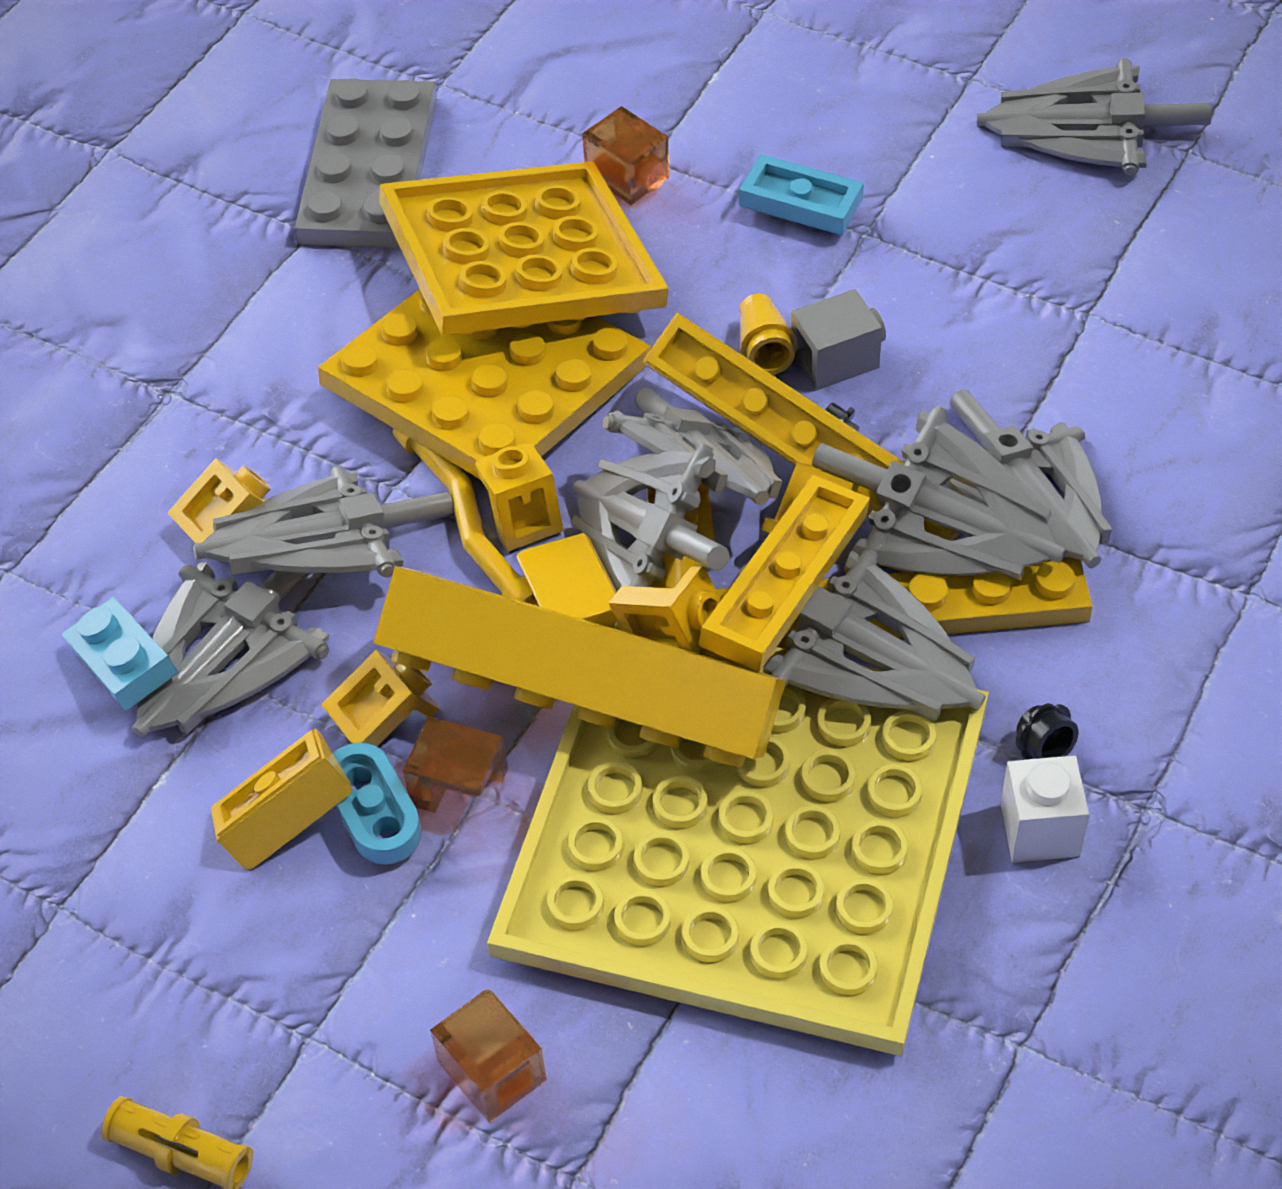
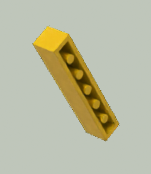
M398 566L394 567L373 640L374 644L394 649L391 657L392 662L423 671H429L432 661L455 668L452 676L454 681L490 690L493 680L516 687L514 699L547 709H552L555 699L578 705L576 718L604 727L615 728L617 718L642 725L639 737L662 745L678 748L681 737L706 745L704 757L736 767L743 766L745 757L751 759L764 758L786 684V680L425 572Z

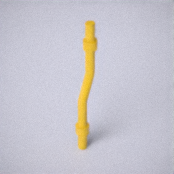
M393 428V436L410 454L416 453L448 489L452 498L464 550L500 590L502 596L539 606L526 577H520L487 539L471 479L457 465Z

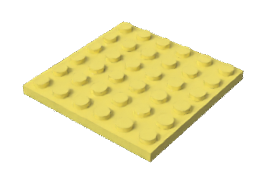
M618 621L610 626V628L622 631ZM776 647L765 665L776 655L784 657L789 649ZM861 665L872 671H883L878 668ZM788 684L783 690L764 758L751 759L745 757L742 767L731 766L704 757L706 745L681 737L678 748L639 737L642 725L617 718L615 728H609L578 719L576 715L579 706L573 705L488 938L489 956L902 1057L985 717L989 692L977 689L978 692L986 696L979 710L970 706L941 709L937 721H934L909 709L882 708L850 703L821 696Z

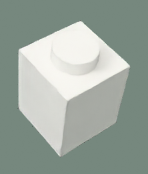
M1076 755L1007 761L1000 806L1012 863L1080 857L1089 818V810Z

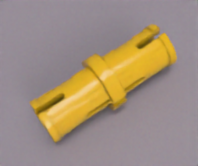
M126 1096L118 1097L111 1104L103 1120L101 1129L103 1140L120 1144L153 1158L156 1168L172 1175L182 1170L217 1184L222 1189H239L245 1182L253 1163L254 1153L251 1147L239 1145L200 1129L199 1121L189 1115L179 1113L171 1117L135 1103Z

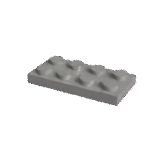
M330 79L294 228L298 245L400 248L379 204L380 184L421 180L437 101L434 81Z

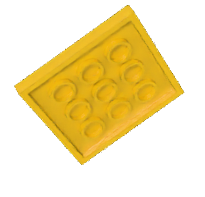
M594 161L380 184L379 204L442 336L452 334L468 335L476 331L507 327L523 328L538 323L583 320L587 317L616 313H637L647 309L663 308L667 305L669 288Z
M419 289L318 366L319 384L479 478L475 462L478 459L495 454L502 448L531 442L541 457L646 367L642 361L651 350V345L597 316L587 317L583 320L538 323L523 328L507 327L476 331L468 335L452 334L442 336Z

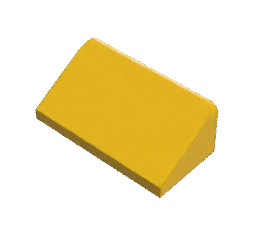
M585 533L528 548L516 555L539 607L607 627L612 626L617 621L609 605V601L617 591L590 538Z
M317 729L310 730L212 806L211 813L216 839L243 868L247 870L254 869L351 794L352 788L349 779L324 737Z

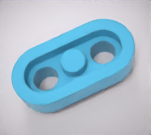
M352 743L339 748L333 754L349 779L350 785L352 786L359 781L370 782L369 785L361 789H352L351 794L334 807L358 852L365 859L376 864H394L406 859L416 850L420 843L421 825L417 809L388 757L380 748L368 743ZM392 830L398 832V834L390 838H378L385 831Z

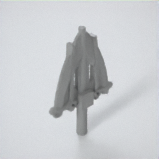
M1122 58L1118 61L1116 67L1063 77L1029 90L1001 92L1000 104L991 108L986 113H977V127H987L1001 135V147L1032 148L1069 160L1122 167L1123 172L1127 176H1133L1139 171V168H1147L1146 155L1143 150H1138L1139 147H1143L1144 127L1210 125L1211 103L1145 104L1144 92L1140 93V84H1135V82H1138L1140 65L1132 66L1130 60Z
M652 388L641 389L635 398L637 407L644 412L643 417L627 416L620 411L608 413L603 419V428L608 432L625 434L655 454L665 451L694 453L696 447H700L701 443L714 448L712 459L716 460L715 471L701 481L714 492L723 493L724 487L746 495L757 505H764L769 498H778L783 481L774 474L772 462L763 449V444L738 427L730 428L724 423L709 421L697 410L675 408Z
M969 390L957 391L950 399V406L978 439L981 447L996 458L1018 481L1031 500L1051 509L1052 516L1047 526L1056 544L1066 549L1064 555L1082 560L1088 568L1098 566L1101 562V557L1097 553L1099 543L1109 542L1112 527L1102 515L1097 480L1089 459L1080 445L1081 440L1085 439L1084 430L1078 426L1069 428L1065 422H1058L1051 428L1050 433L1033 428L1027 430L1024 437L1015 425L1000 429ZM1044 473L1049 474V476L1057 484V486L1064 494V499L1054 488L1051 482L1047 479ZM955 479L945 483L951 490L986 505L977 489Z
M936 406L935 409L932 408L929 414L920 410L916 423V431L919 435L911 445L905 443L901 451L902 457L907 459L904 465L891 461L886 470L823 443L818 446L814 454L812 466L876 492L878 503L883 508L878 512L872 510L868 519L869 523L874 527L868 539L860 538L852 551L858 555L869 549L875 551L878 554L877 566L910 573H927L939 576H973L1000 573L1021 580L1024 567L1041 564L1049 560L1060 563L1066 549L1056 544L1047 526L1052 516L1051 509L1031 500L1018 481L996 458L973 439L946 423L948 411L940 406ZM951 479L977 489L986 505L942 485ZM924 519L970 537L949 541L925 531Z
M701 443L700 447H696L694 453L681 451H665L660 454L649 453L617 464L601 459L598 468L603 471L586 481L577 480L573 484V492L578 495L580 517L574 515L570 523L590 538L616 591L621 586L650 587L653 581L656 582L663 579L667 571L663 562L666 553L680 560L686 556L714 571H719L727 565L729 560L728 549L697 533L698 526L683 519L686 512L697 508L701 501L697 489L702 479H706L715 471L716 460L712 459L714 448ZM648 487L656 489L654 504L632 496ZM618 526L637 538L629 548L621 545Z
M335 466L331 469L329 477L277 494L265 500L264 504L248 511L214 518V533L203 542L193 544L195 559L210 558L230 563L231 575L263 570L303 573H346L377 570L381 576L389 578L392 576L395 566H403V559L399 551L390 549L389 532L386 528L452 516L454 511L453 502L449 492L379 504L374 492L367 493L365 487L360 488L358 486L356 470L347 472L344 467Z
M870 549L863 551L861 555L851 551L844 567L846 575L838 578L833 576L828 583V590L820 586L817 588L796 618L798 619L797 632L792 630L787 637L786 648L789 651L784 657L780 655L774 656L763 668V673L785 679L786 684L784 688L790 684L821 696L850 703L882 708L909 709L934 721H937L941 709L970 706L979 710L986 698L984 694L977 691L970 674L976 657L954 644L924 605L898 581L876 566L878 554ZM747 563L741 568V570L739 571V573H738L736 579L738 578V576L740 575V573L743 571V569L746 567ZM876 619L902 634L906 642L872 624L869 620ZM845 651L883 671L867 669L845 658L843 652Z
M201 561L196 568L192 565L181 567L178 575L181 577L183 584L168 604L152 637L169 656L179 673L137 703V721L131 727L134 734L144 738L150 731L178 725L180 731L187 735L208 715L226 709L262 691L283 678L310 656L315 659H325L329 653L328 644L325 643L330 639L329 634L320 628L310 627L306 631L299 628L295 614L288 610L285 613H280L278 605L307 573L274 571L260 587L247 580L238 589L236 580L231 577L220 580L214 579V571L205 562ZM205 627H212L184 658L185 650ZM246 645L248 646L249 651L228 671L219 673Z

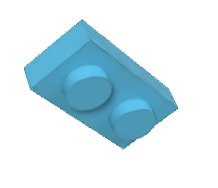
M760 154L739 188V206L843 236L863 200L864 183Z
M114 597L101 606L85 613L77 623L61 633L73 652L125 712L179 673L169 656Z

